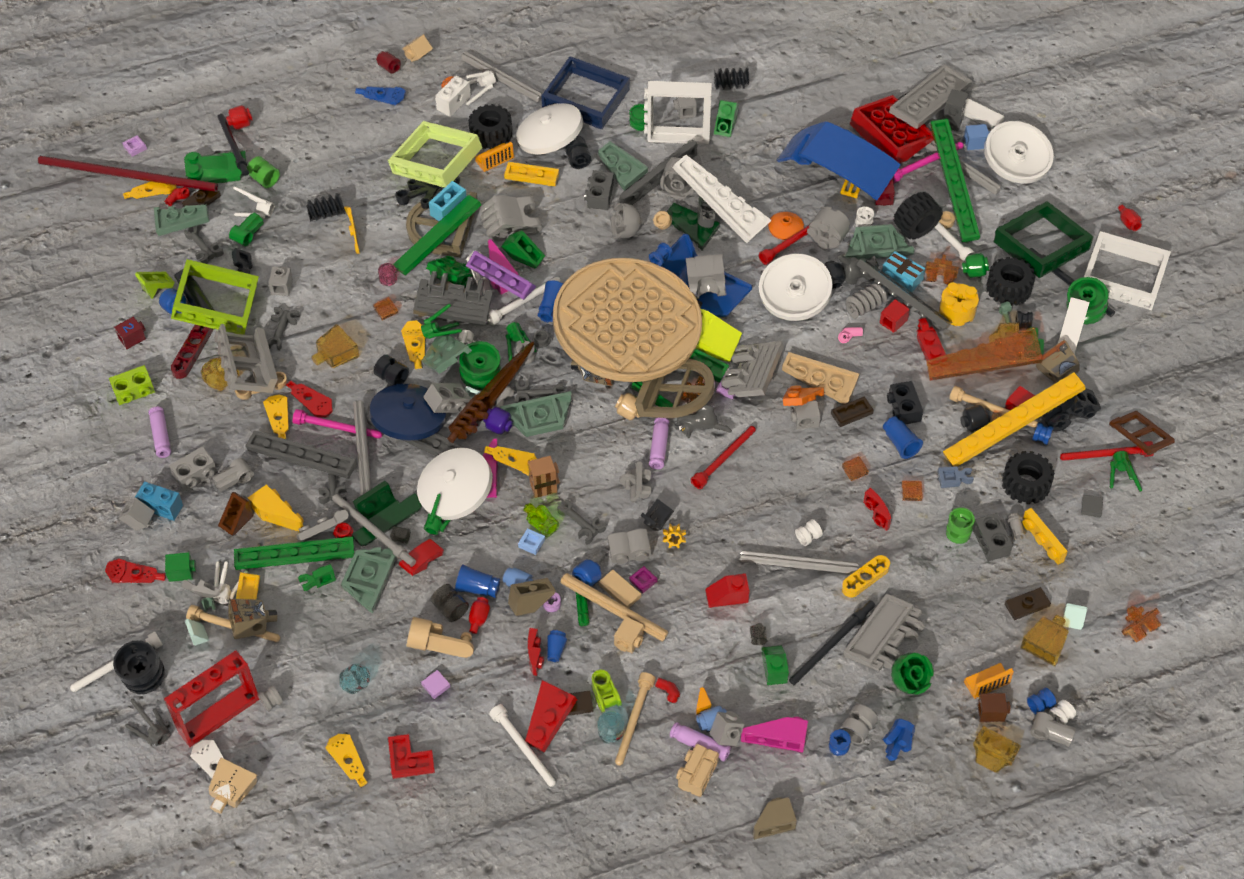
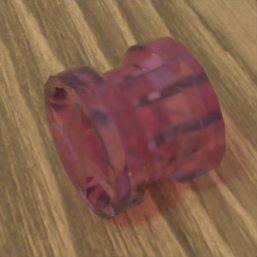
M384 263L379 266L380 283L384 286L395 284L397 282L396 267L391 263Z

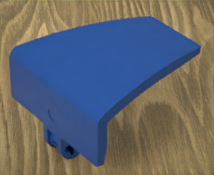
M683 234L671 247L666 243H660L658 249L649 254V260L651 263L674 273L689 287L686 258H694L698 255L689 235ZM724 272L726 295L718 296L712 292H705L697 299L702 302L700 309L709 311L716 317H726L752 290V285Z

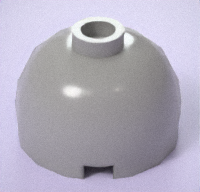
M617 203L613 210H616V214L611 218L612 234H616L615 238L619 239L633 237L643 224L639 211L631 204Z

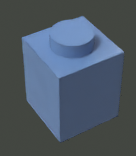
M986 124L965 127L964 141L967 150L984 149L986 138L990 133Z

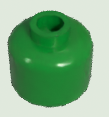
M982 253L967 255L965 262H962L963 272L967 273L970 278L985 276L987 271H989L988 257H984Z

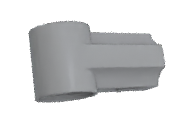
M238 458L230 464V468L212 477V480L218 491L222 492L238 482L241 484L249 482L254 477V473L244 458Z
M1038 712L1030 734L1039 740L1050 739L1070 747L1076 728L1055 721L1053 716L1048 713Z

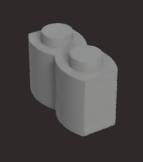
M647 529L618 532L607 536L612 563L625 564L630 560L644 561L651 557Z

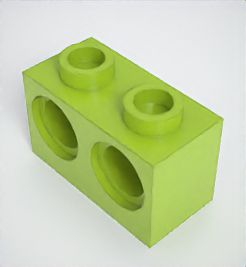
M145 365L109 378L119 405L155 393Z

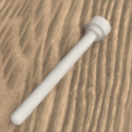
M940 222L934 227L959 252V257L963 262H965L967 255L975 254L970 247H964Z
M559 277L551 279L558 282L561 281ZM545 283L534 289L524 300L518 298L499 310H490L487 319L489 324L492 326L500 322L502 316L542 294L545 289Z
M155 631L147 635L148 638L145 639V642L149 643L153 648L158 649L163 646ZM113 661L73 683L70 686L71 691L76 692L114 670Z
M502 704L495 706L489 712L490 717L494 722L503 725L550 787H553L556 784L555 779L509 721L506 708Z

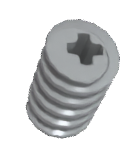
M873 283L865 287L864 290L862 289L858 293L847 297V311L852 318L857 319L859 315L862 316L865 312H869L870 309L873 310L876 306L886 303L887 295L880 285Z

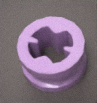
M555 592L543 604L546 611L555 612L560 608L561 599L559 594ZM554 599L555 602H553V604L550 605V600Z

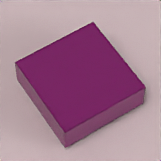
M643 566L629 577V581L639 591L644 593L658 582V578Z

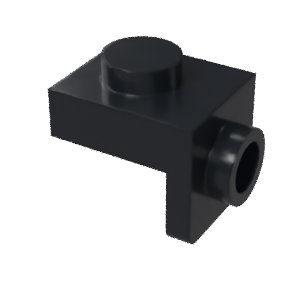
M657 499L646 514L642 513L640 516L645 519L643 523L651 529L657 527L661 530L674 510Z

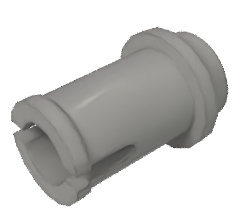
M1018 513L1009 515L1007 520L1014 540L1025 538L1022 526L1023 518Z

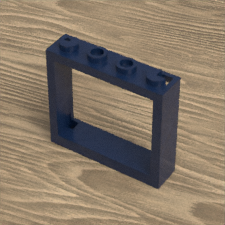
M570 56L541 95L542 108L559 103L573 105L580 111L583 123L602 130L629 92L630 78ZM572 73L618 89L602 112L556 96Z

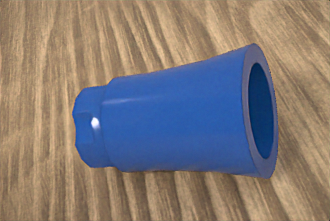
M554 280L545 283L544 294L538 312V317L542 321L547 323L553 322L554 302L563 283Z
M894 416L883 424L886 435L896 447L901 458L908 459L920 451L923 441L903 421Z
M462 564L456 580L455 591L495 598L500 586V578Z

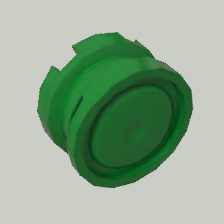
M644 104L634 105L629 111V124L638 131H644V126L648 125V123H644V114L648 113V111H644Z

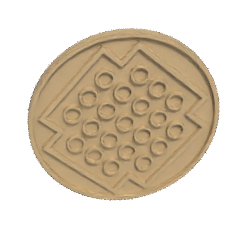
M611 258L589 264L576 271L565 281L554 302L553 326L556 337L564 351L584 369L611 380L641 382L670 374L691 357L701 336L702 314L695 295L671 271L640 259Z

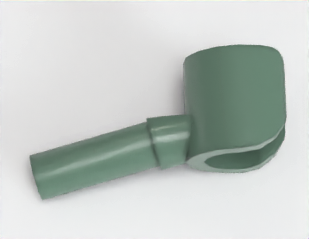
M1008 301L1000 305L999 313L1004 316L1007 327H1011L1008 312L1012 311V307Z
M213 597L201 600L205 612L209 607H212L213 610L216 609Z

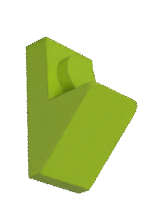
M166 271L135 273L141 287L151 299L154 298L158 288H173L175 283Z

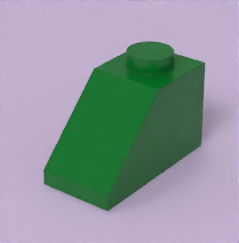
M522 230L510 234L501 246L513 260L534 269L538 267L545 257L544 253Z
M782 645L761 647L767 685L787 684L789 670L786 653Z

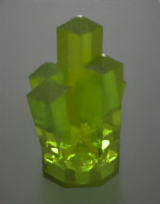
M531 503L525 504L523 510L527 513L526 520L545 537L551 536L558 529L559 522L551 515L545 505H538L536 508Z

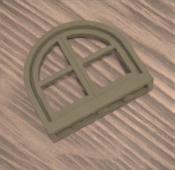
M470 192L469 195L478 200L477 193ZM420 202L411 209L406 220L407 234L413 244L422 238L416 231V224L434 227L439 222L438 220L419 217L427 210L421 207ZM476 211L456 229L451 246L439 244L431 253L461 258Z
M688 359L678 368L687 369L681 385L663 384L665 376L643 381L635 402L639 417L678 418L698 411L709 402L714 394L715 380L712 371L704 363ZM691 371L699 373L704 378L705 386L686 385ZM660 391L678 392L673 407H654ZM683 392L701 393L692 402L678 406Z

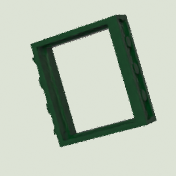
M1046 201L1030 211L1024 212L1021 216L1013 218L1008 223L999 226L995 230L993 242L1013 258L1016 257L1018 260L1022 259L1025 263H1029L1031 265L1030 268L1034 269V274L1041 278L1089 251L1094 236ZM1045 218L1074 241L1041 259L1012 235Z

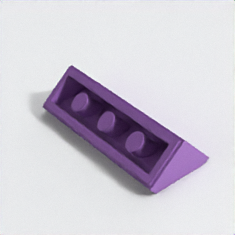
M477 251L473 252L466 264L468 268L523 300L536 287V285Z

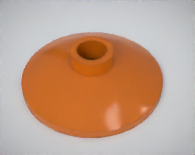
M792 212L776 213L770 218L772 221L768 224L770 233L781 240L788 239L804 228L802 219Z

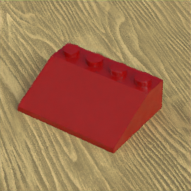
M894 95L854 108L850 125L867 142L892 157L898 163L906 162L934 140L932 131L924 124L916 129L889 113L890 107L898 101Z

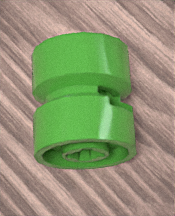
M261 156L253 158L247 166L248 175L265 188L272 187L279 179V170Z
M956 508L950 512L946 536L951 542L962 544L970 539L975 517L969 509Z

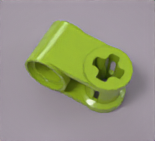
M602 669L595 671L592 674V690L600 711L605 712V709L615 705L621 706L619 693L614 687L609 673ZM599 680H603L606 683L598 684L596 682Z

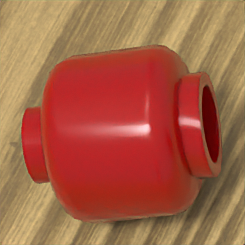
M244 105L229 109V116H226L229 126L233 125L236 130L250 126L253 120L249 108H245Z

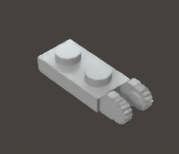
M339 510L333 513L331 519L326 516L317 520L318 525L310 527V524L300 528V533L296 534L298 541L307 539L344 522V520L346 521L349 514L346 510Z

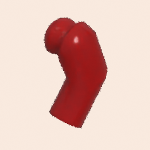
M187 187L174 189L165 199V203L168 206H172L176 200L188 198L190 190Z

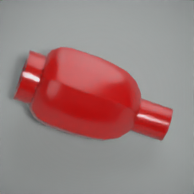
M1120 205L1118 210L1121 213L1120 219L1129 230H1139L1142 226L1139 214L1133 209Z
M478 597L470 608L469 623L471 627L469 632L472 634H477L479 627L486 622L490 611L489 600L484 597Z

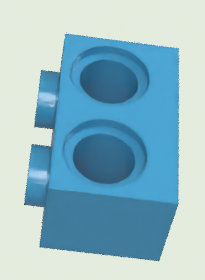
M145 481L135 498L154 510L155 515L175 521L183 507L178 492Z

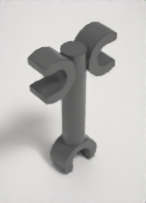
M196 226L192 227L193 232L191 233L184 230L185 237L190 240L193 239L202 250L195 254L196 259H200L201 263L207 264L209 259L220 257L224 254L222 248L218 249L217 242L211 244L209 248L199 237Z
M274 307V312L278 315H271V319L273 322H279L274 337L269 338L267 341L269 349H271L273 344H277V350H281L282 343L280 339L287 321L291 325H297V320L293 317H300L298 310L283 311L280 307Z
M526 380V385L523 387L519 386L518 381H516L515 390L518 395L515 397V403L521 400L527 401L529 397L560 394L558 391H564L563 384H557L552 389H529L528 380Z
M328 473L329 489L325 487L318 489L319 495L325 494V496L319 497V502L325 504L330 500L333 501L332 498L335 494H338L347 501L346 494L340 495L347 492L346 486L342 485L336 488V475Z
M569 500L564 501L566 509L560 506L557 507L560 515H568L583 528L578 532V538L588 536L585 539L586 545L590 544L593 537L598 533L606 530V523H603L601 526L596 525L599 523L598 517L592 520V525L572 509V504Z

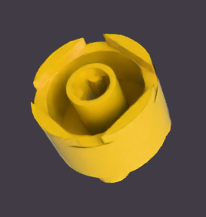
M955 282L948 284V287L942 292L939 313L952 322L951 325L963 326L965 323L973 321L979 301L976 288Z

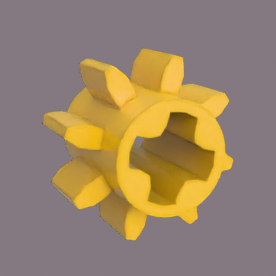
M670 523L668 530L663 529V534L666 535L663 537V542H668L669 548L677 546L679 549L681 542L686 543V538L683 537L686 534V530H681L680 524L672 526Z

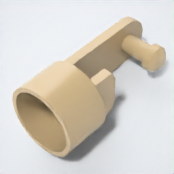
M413 617L406 647L424 651L427 649L463 658L470 657L474 652V646L470 643L472 640L470 633H462L460 639L443 636L442 624Z

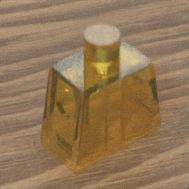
M336 324L316 341L318 353L311 356L317 366L326 361L331 368H335L358 358L359 351L357 344Z
M1055 615L1052 621L1042 617L1024 636L1020 648L1056 667L1069 632L1068 629L1063 627L1066 622L1065 619L1059 615Z

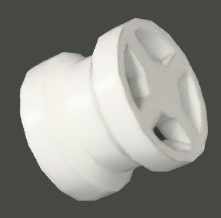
M863 206L857 210L855 220L857 227L873 225V209Z
M1061 700L1058 702L1057 707H1053L1049 711V714L1053 716L1055 721L1065 725L1069 719H1073L1076 716L1075 708L1066 700Z

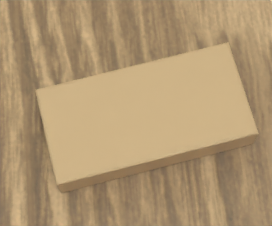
M614 570L610 571L599 581L601 588L627 608H630L641 598V593Z

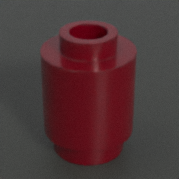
M381 51L377 55L376 61L378 65L387 72L393 74L400 69L401 61L391 53Z

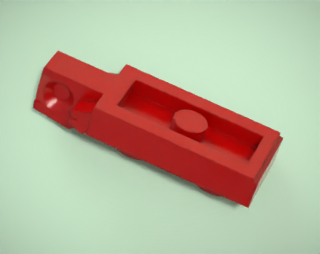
M926 318L918 319L917 327L919 330L916 331L917 340L928 365L947 362L948 358L933 326L929 327Z

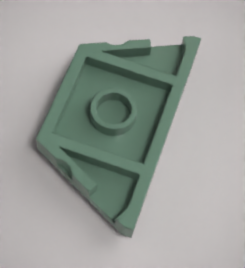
M892 224L856 227L845 257L871 259L875 256L876 258L890 257L894 252L901 255H914V247L908 246L905 238L897 232Z
M449 335L438 336L434 339L422 362L425 366L440 374L458 361V355L464 351L469 354L472 350L466 344Z
M571 391L504 405L500 406V408L511 414L513 425L525 437L564 428L572 393Z
M376 547L371 550H356L342 580V588L369 612L373 613L397 557L390 548L381 549V547Z

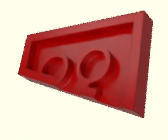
M542 680L525 740L527 744L545 752L578 699L574 695Z

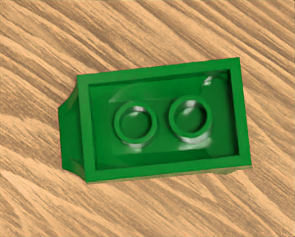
M240 151L242 157L246 160L245 151ZM190 152L184 157L187 179L218 184L241 180V170L236 166L233 152L202 156L198 152Z

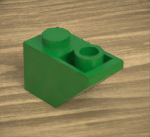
M720 100L714 129L715 135L731 137L737 119L739 103Z

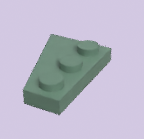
M611 141L598 150V156L609 171L614 173V178L624 191L648 172L646 165Z
M190 205L176 209L175 206H169L168 209L153 207L158 236L210 222L206 205Z

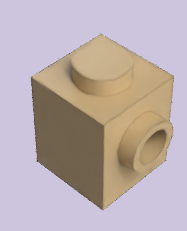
M424 34L416 37L403 47L405 56L411 62L420 59L433 49Z
M625 617L614 635V645L623 652L633 653L635 648H639L643 642L644 625Z

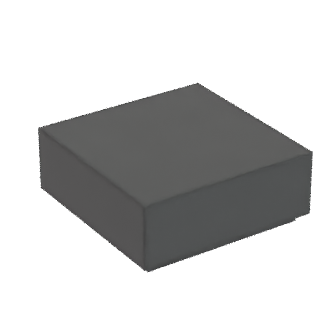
M1083 495L1081 515L1101 517L1103 497Z

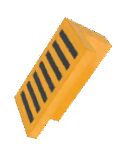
M502 143L475 156L476 163L485 172L513 159V143Z
M999 663L965 678L964 683L975 699L980 694L989 693L1009 684L1014 671L1012 668L1005 670L1003 665Z

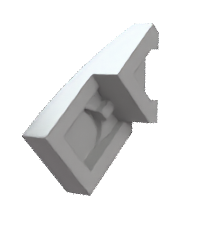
M184 580L181 585L182 588L205 598L217 597L221 593L220 589L203 580H200L197 586L187 580Z

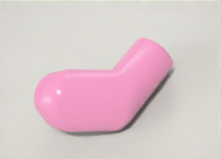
M846 327L839 333L838 340L841 343H847L853 336H862L863 329L862 327Z

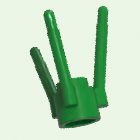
M447 304L430 318L424 320L425 324L421 325V330L426 339L462 332V329L443 331L459 326V322L439 327L437 322H433L435 318L450 308L451 304Z
M512 322L506 327L508 334L505 337L509 361L513 358L511 340L515 342L521 341L522 344L525 341L531 342L518 322Z
M1126 451L1116 452L1113 455V461L1110 462V488L1114 487L1115 469L1117 468L1118 471H1127L1129 479L1134 480L1138 490L1141 492L1142 487L1132 467L1128 453Z
M440 493L437 494L431 515L428 513L427 521L423 528L426 532L433 535H438L439 531L444 532L446 526L451 521L445 520L442 523V518L435 515L441 497Z

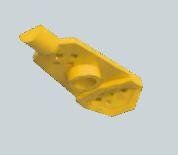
M148 182L132 188L129 192L123 193L124 199L130 197L138 199L160 194L167 195L176 189L177 186Z
M345 206V212L351 222V225H349L350 234L355 239V251L357 254H360L355 220L351 208Z
M417 320L407 321L401 333L410 361L414 362L415 369H421V361L425 356V337L421 330L422 324ZM418 343V346L414 347L412 344Z
M283 395L269 396L263 401L273 433L278 434L279 438L286 439L285 432L289 430L288 398ZM278 416L282 417V419L276 420L275 418Z
M485 446L484 453L493 455L494 460L522 471V473L528 476V461L537 459L534 453L500 446L495 448ZM508 457L514 458V462L510 461Z
M337 734L330 738L325 747L327 752L350 779H356L360 787L367 784L363 776L365 769L350 734ZM347 758L353 759L350 764H346L345 760Z

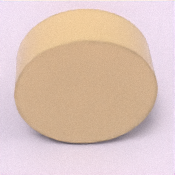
M659 211L653 218L654 225L661 230L667 229L672 223V217L666 211Z
M942 211L943 215L939 222L946 229L951 228L955 222L954 214L949 211Z

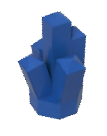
M903 719L895 720L892 728L883 738V741L887 744L885 752L887 753L886 758L888 760H896L900 750L904 752L911 750L912 738L915 733V726L911 722Z

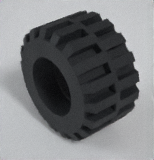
M485 104L483 107L479 106L477 110L474 109L472 111V114L469 116V131L478 135L483 149H492L502 143L507 144V142H510L513 135L512 118L506 108L502 109V106H495V104Z
M918 192L907 198L897 208L893 221L908 239L914 240L925 236L933 230L941 220L943 212L942 208L929 193Z
M1010 257L1000 258L998 262L995 261L989 270L986 284L989 296L994 297L993 300L999 301L1000 304L1007 301L1011 306L1012 304L1017 306L1020 302L1023 304L1026 302V299L1030 298L1035 281L1034 269L1030 268L1031 265L1029 263H1025L1022 259L1018 260L1016 257L1013 259Z
M1022 451L1021 454H1014V457L1011 456L1006 463L1002 477V487L1005 489V493L1011 495L1010 498L1012 500L1017 499L1018 503L1021 504L1022 502H1026V504L1033 502L1036 504L1039 500L1043 501L1048 496L1055 473L1052 470V463H1048L1049 460L1046 457L1042 458V454L1038 453L1036 455L1033 451H1030V453ZM1020 475H1030L1036 480H1025Z

